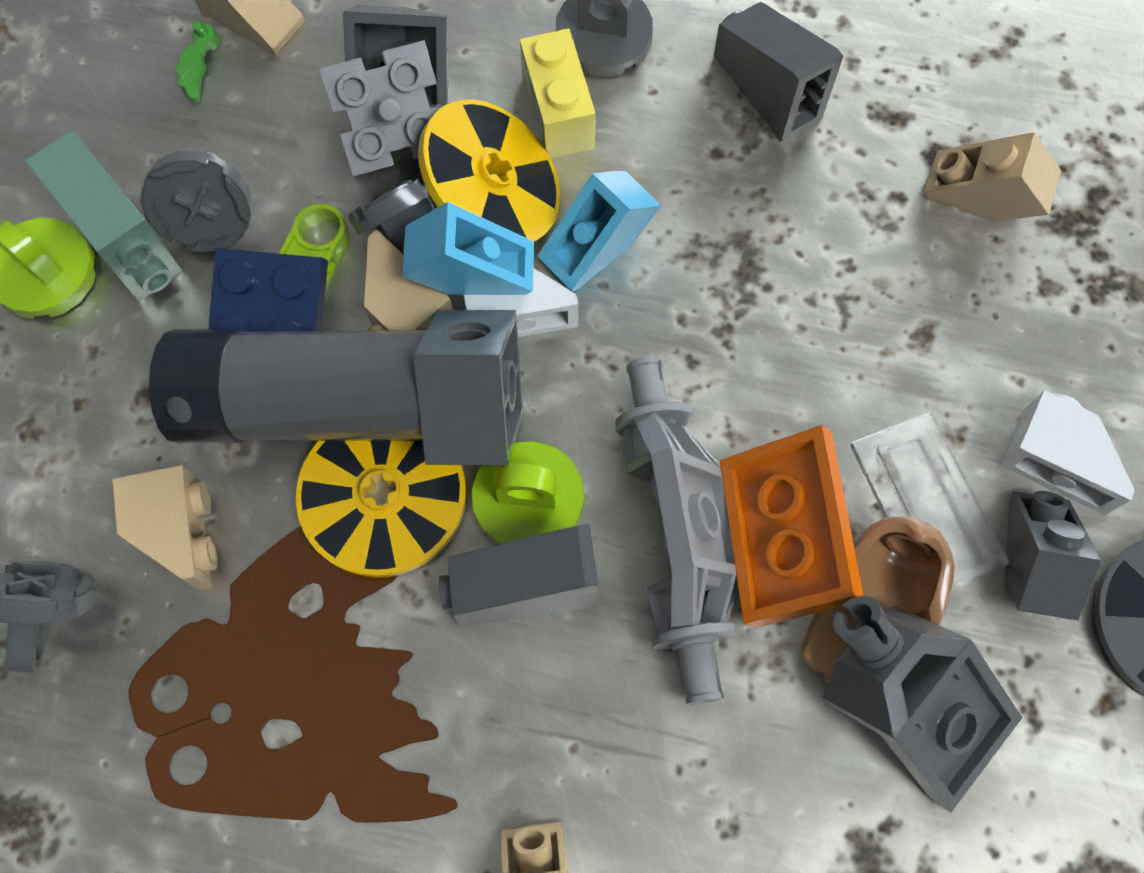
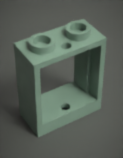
M70 130L25 160L97 253L138 301H141L151 293L164 289L173 277L182 272V269L146 219L73 130Z

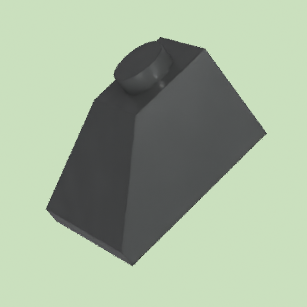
M355 5L343 11L345 61L361 57L365 71L385 66L381 55L382 51L425 40L437 82L435 85L424 87L429 106L437 104L445 106L448 104L447 15L407 7Z

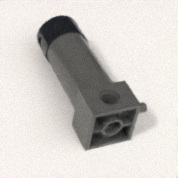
M437 310L426 331L244 332L240 329H173L164 333L158 341L150 364L149 394L152 414L158 430L167 441L175 443H244L246 440L423 441L426 465H508L524 413L516 310Z

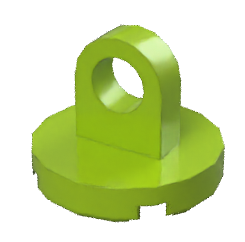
M38 217L17 223L16 225L4 219L0 223V305L6 310L26 319H36L34 316L48 315L51 318L66 313L79 304L93 286L96 272L93 270L94 259L96 260L94 249L75 226L60 219Z
M536 441L514 443L508 465H482L478 469L471 490L474 515L483 532L497 545L578 526L585 505L582 477L573 461L556 447Z

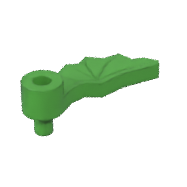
M195 21L192 25L194 29L193 37L196 41L186 47L179 55L180 63L175 67L179 74L178 86L185 90L195 103L200 101L202 79L207 68L204 61L206 52L217 49L221 42L220 36L210 24L201 23L200 21Z

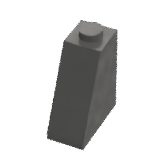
M759 2L744 11L737 10L729 14L719 24L714 50L716 60L781 142L823 118L843 59V54L838 48L763 2Z
M590 524L573 526L447 557L449 575L439 576L443 611L452 610L453 617L459 626L597 608L598 580Z

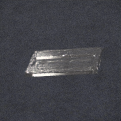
M933 412L896 426H889L886 430L853 441L850 444L884 518L910 516L935 527L945 538L952 551L955 564L952 587L960 584L967 585L975 578L1010 564Z

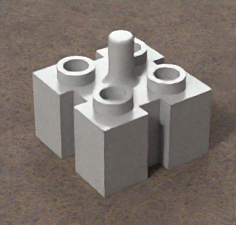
M425 40L382 51L381 55L385 66L365 71L361 57L319 68L332 112L346 109L352 128L340 131V137L353 177L393 166L390 152L409 147L412 157L418 159L421 133L429 119L443 107L440 104L429 106L424 87L437 84Z

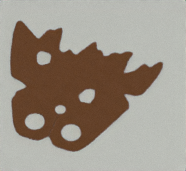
M299 526L256 559L230 585L231 607L228 624H219L209 618L202 619L198 622L188 623L172 635L139 669L129 687V701L137 728L157 737L145 758L146 770L155 798L167 806L187 811L303 821L312 818L320 810L327 794L330 792L334 794L341 814L358 823L413 821L443 815L456 809L458 804L455 799L428 792V775L398 771L379 758L383 753L399 749L411 743L434 740L439 736L437 727L431 721L420 719L414 705L392 696V691L399 684L400 677L397 672L400 667L409 662L413 656L412 652L359 647L356 645V640L360 632V626L345 622L346 612L351 606L389 585L399 575L373 578L343 571L328 562L315 550L305 536L302 527ZM312 583L319 584L324 596L322 609L307 618H301L292 613L289 609L291 597L306 585ZM166 675L180 676L188 686V697L185 704L175 712H160L151 701V691L154 684ZM218 703H226L231 708V717L224 724H217L209 718L211 717V710ZM282 719L294 721L300 727L303 735L286 748L268 750L261 730L269 720ZM192 745L204 751L207 757V769L204 776L198 782L185 786L178 784L172 779L169 773V763L177 750L184 746Z

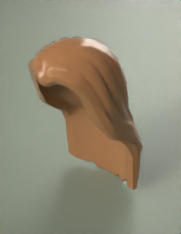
M910 516L885 517L870 525L854 543L863 595L876 599L884 610L896 606L940 625L949 602L955 572L953 554L945 538L935 527ZM842 606L815 613L800 652L801 658L815 673H823L824 682L827 684L838 658L848 647V644L841 640L833 628V618L836 612L843 614L852 627L855 625L851 616Z

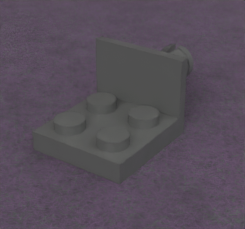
M858 596L846 601L842 607L853 619L854 627L839 612H836L833 618L835 632L841 640L848 644V647L838 658L822 698L828 705L881 734L934 803L952 812L1020 722L1022 716L971 639L896 606L884 610L873 597Z

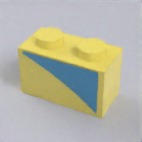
M570 29L519 39L522 78L541 143L550 158L553 159L595 149L596 113Z

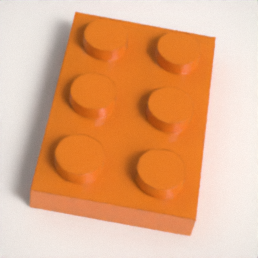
M819 425L720 460L744 625L759 628L841 607L852 598L864 596L832 431L823 425Z

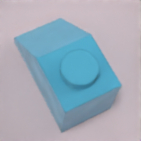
M626 171L592 173L537 256L571 291H576L634 244L661 205Z
M446 202L405 226L402 277L445 294L526 295L533 292L534 241L450 202Z

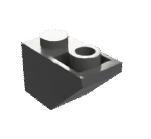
M1012 491L1009 500L1005 579L1017 610L1079 621L1102 561L1070 500H1066L1064 497L1048 491H1037L1034 494Z

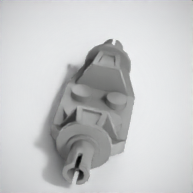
M646 357L634 360L626 367L630 378L635 408L618 416L615 420L616 432L623 436L627 474L651 481V491L656 503L660 506L664 532L661 535V547L672 571V576L647 586L658 634L653 636L652 644L654 649H672V651L678 652L686 693V705L716 702L725 699V694L722 691L714 646L719 644V641L733 637L736 634L735 624L728 623V620L739 595L721 466L686 427L693 421V409L685 403L668 402L662 372V361L656 357ZM708 593L704 611L702 614L704 594Z

